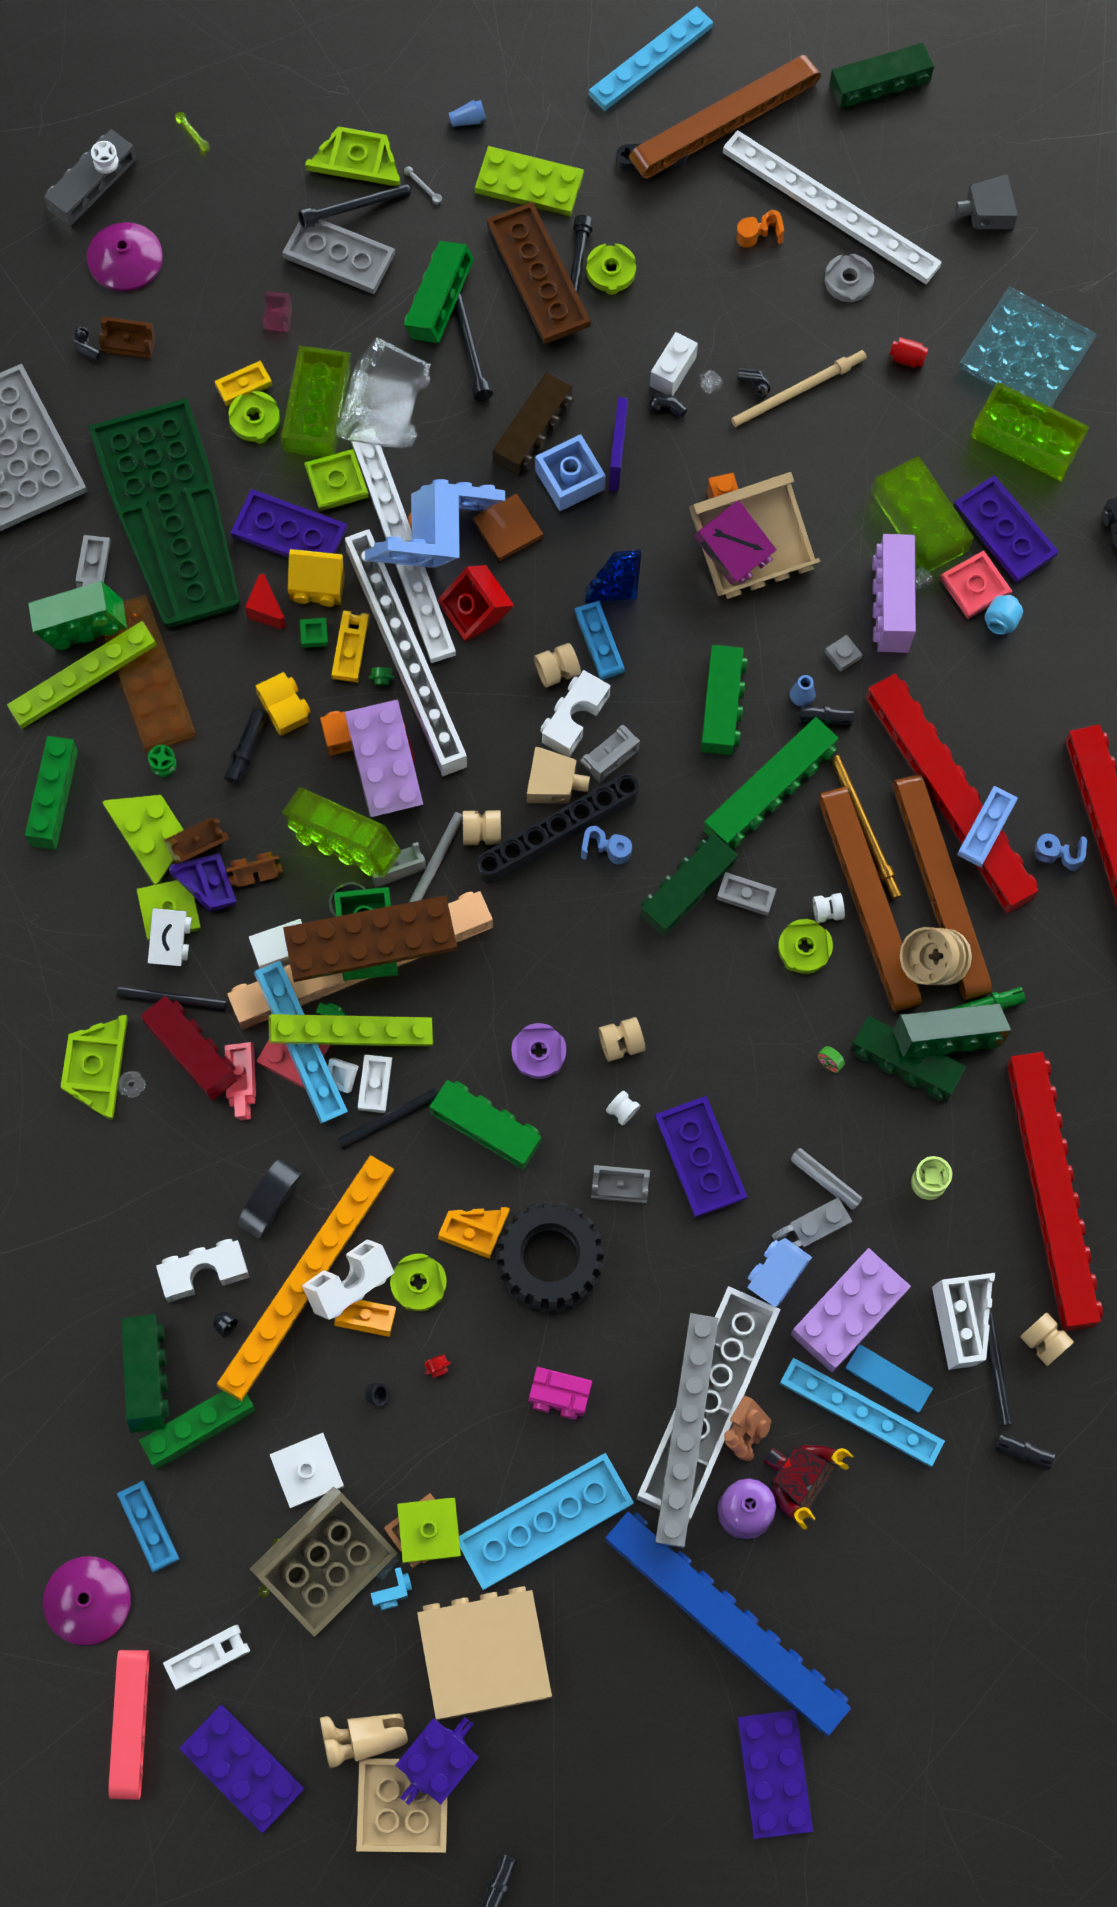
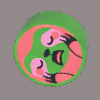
M825 1046L817 1054L821 1064L833 1073H838L845 1065L841 1054L832 1047Z

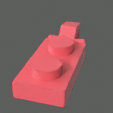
M246 1042L225 1045V1056L236 1067L233 1073L238 1080L226 1089V1098L229 1100V1105L235 1109V1118H238L239 1121L250 1120V1104H255L256 1097L254 1044Z

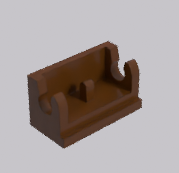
M102 316V334H99L100 351L102 353L151 360L156 339L153 323Z
M210 817L165 839L164 842L174 863H181L229 840L227 833L222 832L219 828L220 820Z

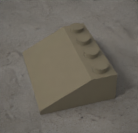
M333 1486L250 1570L315 1637L398 1553L354 1505Z

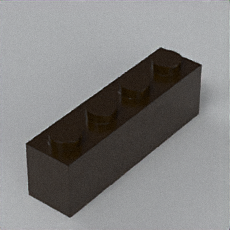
M546 372L492 450L493 463L518 477L524 469L528 470L534 460L533 455L537 449L541 450L544 447L549 431H554L557 428L562 412L570 409L574 401L572 386Z

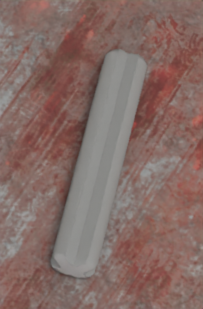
M799 1148L792 1155L791 1161L836 1198L839 1197L840 1201L850 1209L854 1210L860 1204L862 1197L804 1150Z

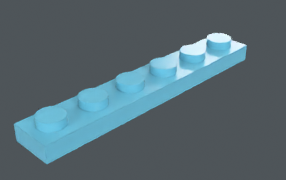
M696 6L590 88L588 96L606 111L712 29L713 21Z
M281 961L254 972L272 1014L305 1015ZM286 1044L320 1123L322 1124L347 1113L348 1111L317 1044Z
M795 1358L792 1359L780 1382V1385L930 1468L945 1442Z

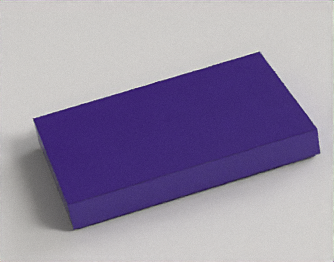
M618 397L610 465V491H618L620 485L628 400L624 397Z

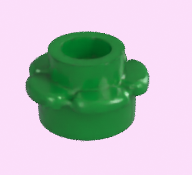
M375 667L371 668L369 679L374 680V685L386 686L390 685V681L394 680L395 676H392V668Z

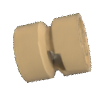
M570 643L556 647L554 653L548 650L534 656L536 669L545 687L559 683L561 677L567 680L581 674L579 661Z
M463 811V845H479L480 841H484L486 845L500 844L501 811H485L483 815H480L478 811Z
M636 1017L621 1021L619 1026L612 1023L598 1028L602 1048L608 1062L623 1058L626 1052L634 1055L646 1050L643 1034Z
M1045 1313L1020 1336L1030 1348L1037 1349V1356L1046 1366L1050 1365L1074 1343L1064 1330H1057V1322L1048 1313Z

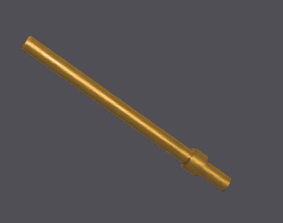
M836 755L830 761L841 786H845L849 792L865 840L879 869L877 871L881 882L885 883L891 899H899L902 895L894 879L896 874L892 866H889L840 755Z

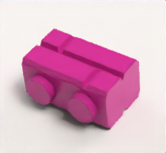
M537 1367L528 1403L533 1404L534 1410L549 1413L550 1409L561 1411L560 1416L577 1420L578 1416L584 1417L592 1380Z

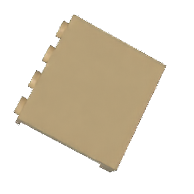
M791 472L689 506L696 531L698 532L739 500L777 549L770 555L773 558L771 562L761 569L757 565L751 570L752 577L742 584L737 581L730 585L703 549L718 596L726 594L728 599L742 594L741 588L750 586V589L754 590L766 586L765 580L774 578L775 582L790 578L789 572L798 569L799 574L813 570V564L820 562L819 558L815 559L798 508L791 483L794 482Z
M525 1586L509 1589V1595L498 1597L497 1592L480 1595L479 1601L469 1602L468 1598L452 1600V1606L440 1608V1603L425 1605L422 1612H417L437 1721L552 1698L532 1590L526 1591Z

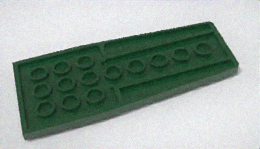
M188 398L89 425L88 427L111 500L163 625L166 628H171L238 608L240 600L211 471Z

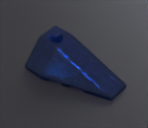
M641 549L614 552L585 588V604L596 601L610 602L637 599Z

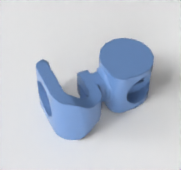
M590 826L586 829L581 850L582 859H587L588 843L590 839L594 838L597 840L598 852L603 853V851H606L611 862L624 864L629 860L632 843L627 837L614 834L609 840H606L604 831L599 827Z
M1044 834L1039 837L1035 845L1034 855L1040 862L1049 864L1054 863L1058 858H1062L1063 866L1071 871H1075L1081 867L1085 859L1087 839L1081 836L1077 844L1078 853L1076 859L1071 857L1069 845L1065 844L1063 847L1055 835Z

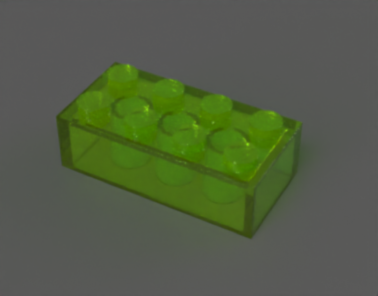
M299 346L281 434L283 451L320 457L335 454L351 373L349 352Z
M997 382L978 415L970 436L1062 481L1080 450L1090 427Z
M919 455L874 479L871 493L898 534L915 535V559L925 574L969 551L974 537Z
M298 788L282 811V814L288 821V827L296 832V838L306 846L315 845L325 855L331 856V854H334L349 866L355 864L370 876L376 874L384 878L401 853V850L384 825L304 788Z

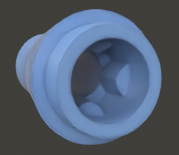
M472 100L460 108L449 112L452 127L481 124V121L487 120L481 100Z
M803 675L799 677L798 681L790 689V698L798 706H808L815 700L814 682L810 676Z

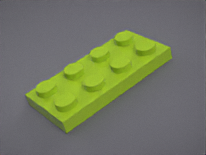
M488 146L475 185V193L521 205L533 202L537 209L571 217L584 176V169Z

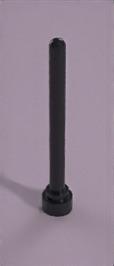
M408 184L317 210L310 207L298 210V219L301 227L308 229L314 227L320 219L407 195L411 192V186Z
M587 215L576 216L573 225L577 238L570 279L577 294L579 293L586 239L592 233L594 219Z
M460 293L455 304V310L474 378L471 391L476 401H484L493 396L491 383L483 376L464 300Z

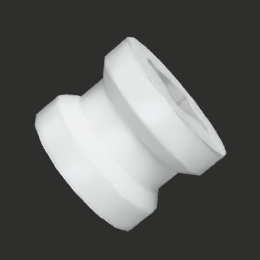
M100 141L93 145L91 156L95 169L103 174L115 171L119 163L115 146L108 141Z
M622 1091L609 1104L606 1112L610 1115H615L618 1118V1123L623 1126L635 1115L640 1108V1104L632 1102L628 1098V1094Z

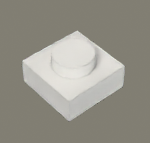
M333 1057L329 1060L328 1068L337 1089L345 1093L352 1092L359 1066Z

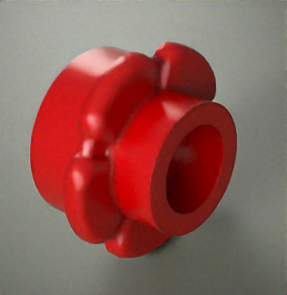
M445 1354L436 1356L424 1362L427 1370L425 1374L431 1373L433 1378L448 1372L447 1366L451 1362L447 1361Z

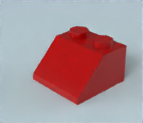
M486 565L466 567L437 599L438 604L464 641L470 640L497 624L514 606Z

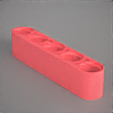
M147 1650L118 1651L109 1773V1799L140 1800L150 1661L149 1651Z

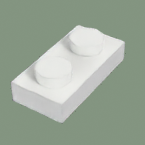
M364 1055L358 1101L359 1111L386 1113L392 1057Z

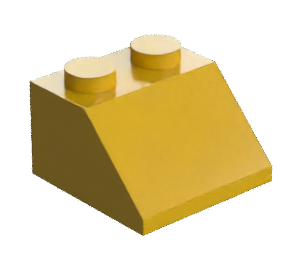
M290 549L288 569L289 600L299 604H307L308 602L320 603L327 607L341 605L345 582L342 554Z

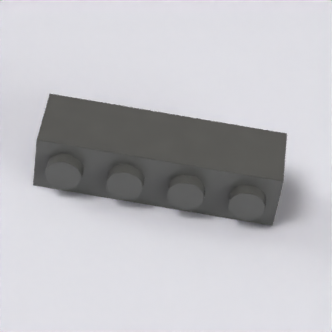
M112 129L99 137L97 142L108 141L115 146L119 161L115 171L108 174L98 172L94 167L90 150L85 152L80 157L79 162L72 169H68L62 179L55 186H51L44 196L48 211L68 226H71L136 161L134 146Z

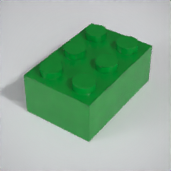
M102 581L28 603L33 633L55 650H65L70 645L80 642L88 643L96 637L103 635H115L120 630L127 628L123 599Z
M389 887L334 893L336 917L391 906ZM397 962L344 972L342 976L343 981L398 975Z

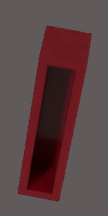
M165 995L141 1014L140 1017L147 1029L206 1096L213 1101L238 1081L233 1073L236 1067L227 1056L221 1058L217 1054L219 1048L210 1037L205 1040L200 1033L203 1031L194 1019L188 1021L185 1018L184 1014H186V1011L177 1000L172 1003Z

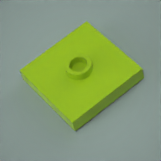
M354 449L304 463L319 511L369 497Z
M178 880L137 889L148 942H150L153 908L187 911L186 917H191L190 933L201 930L195 898Z
M455 1497L397 1504L403 1563L461 1557Z

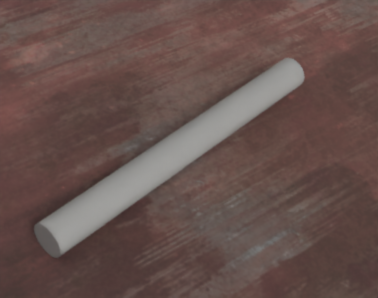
M454 813L409 902L423 899L463 821L462 814Z

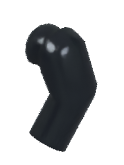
M82 326L77 327L73 334L75 351L94 362H98L102 352L90 346L88 329Z
M739 368L738 381L752 382L757 396L764 397L770 392L771 383L763 371Z
M657 393L649 401V407L655 412H659L662 407H666L679 419L688 411L672 395Z

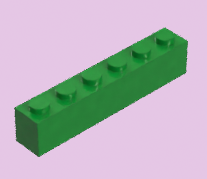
M815 717L704 821L703 831L710 838L715 834L729 847H738L745 839L744 834L748 830L752 829L754 831L764 821L762 817L769 811L771 813L775 812L782 804L781 799L784 796L794 794L801 786L799 782L806 776L808 778L812 777L819 769L818 764L824 759L828 761L835 755L838 750L836 746L839 738Z

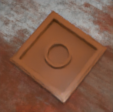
M517 494L472 518V522L499 562L543 538V532Z

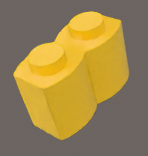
M282 672L255 686L256 693L280 736L309 723L308 714L311 713L305 699L300 700L295 692H298V687L292 677L287 678L286 674Z

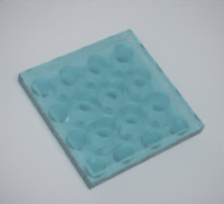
M1009 286L961 359L958 367L1047 416L1093 344L1097 334Z

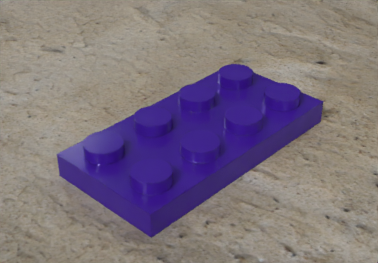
M995 475L953 503V508L1016 583L1056 557L1059 552Z
M251 489L231 530V537L289 558L290 549L336 554L347 530V524Z
M707 1096L655 1114V1120L694 1218L747 1199L746 1192Z
M222 1704L179 1748L262 1834L305 1790Z
M796 1710L737 1717L753 1839L813 1832Z

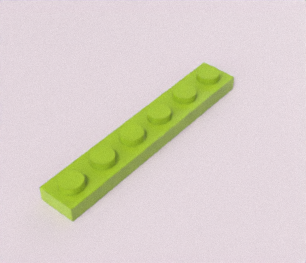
M143 621L8 703L7 706L19 726L23 729L157 646V643Z
M270 1014L268 1016L269 1044L428 1047L433 1045L432 1018L288 1014Z

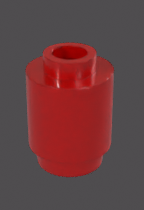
M900 337L898 342L893 340L889 355L893 356L892 362L916 368V366L922 368L928 348L924 347L923 343Z

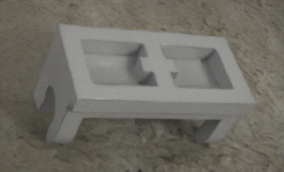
M622 724L613 735L591 753L584 755L580 763L600 783L639 751L640 740Z
M418 842L413 843L412 847L374 860L370 858L366 862L375 888L423 872L426 869L425 858L420 852Z
M594 1165L591 1199L646 1204L650 1170Z

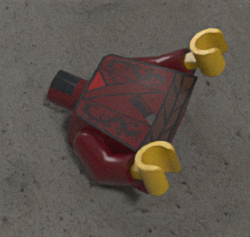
M802 1445L799 1448L794 1447L789 1456L785 1457L772 1448L764 1463L777 1471L771 1484L773 1485L772 1493L780 1510L796 1520L802 1529H807L803 1520L807 1517L815 1520L810 1508L837 1468L834 1464L836 1463L842 1469L847 1470L849 1466L843 1463L842 1460L847 1456L853 1458V1455L843 1448L836 1450L820 1445Z

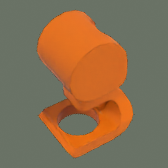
M770 210L762 216L761 223H758L755 217L742 219L737 225L736 240L738 244L745 248L754 246L760 235L763 237L768 235L769 224L775 227L777 243L781 244L784 237V225L781 214L776 210Z

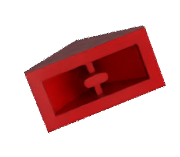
M263 573L258 576L245 606L247 618L280 630L285 629L284 615Z

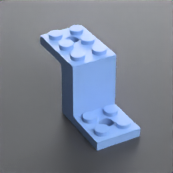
M444 479L433 480L432 484L421 486L420 490L411 494L412 540L406 542L402 541L401 537H387L386 541L377 542L373 547L365 550V561L437 568L459 558V510L482 512L505 501V490H497L493 485L472 487V483L459 482L456 485L448 484V480Z

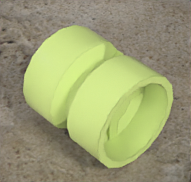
M931 1156L923 1159L912 1175L911 1185L913 1191L922 1199H937L944 1193L951 1182V1167L941 1157Z

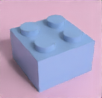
M581 434L535 456V471L559 511L605 490L606 475Z
M786 1238L779 1242L775 1240L771 1243L763 1255L767 1258L763 1265L761 1263L756 1265L747 1278L751 1281L747 1288L774 1307H777L783 1301L812 1259L809 1254Z

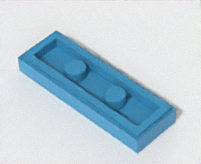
M600 601L574 608L599 679L603 680L625 673L624 665Z
M861 1344L858 1345L845 1368L846 1371L917 1414L921 1411L933 1390L929 1385Z
M141 1481L117 1493L152 1572L155 1573L179 1561L178 1554L145 1482Z

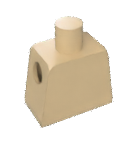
M535 747L527 790V803H570L572 790L588 792L590 776L575 774V759Z

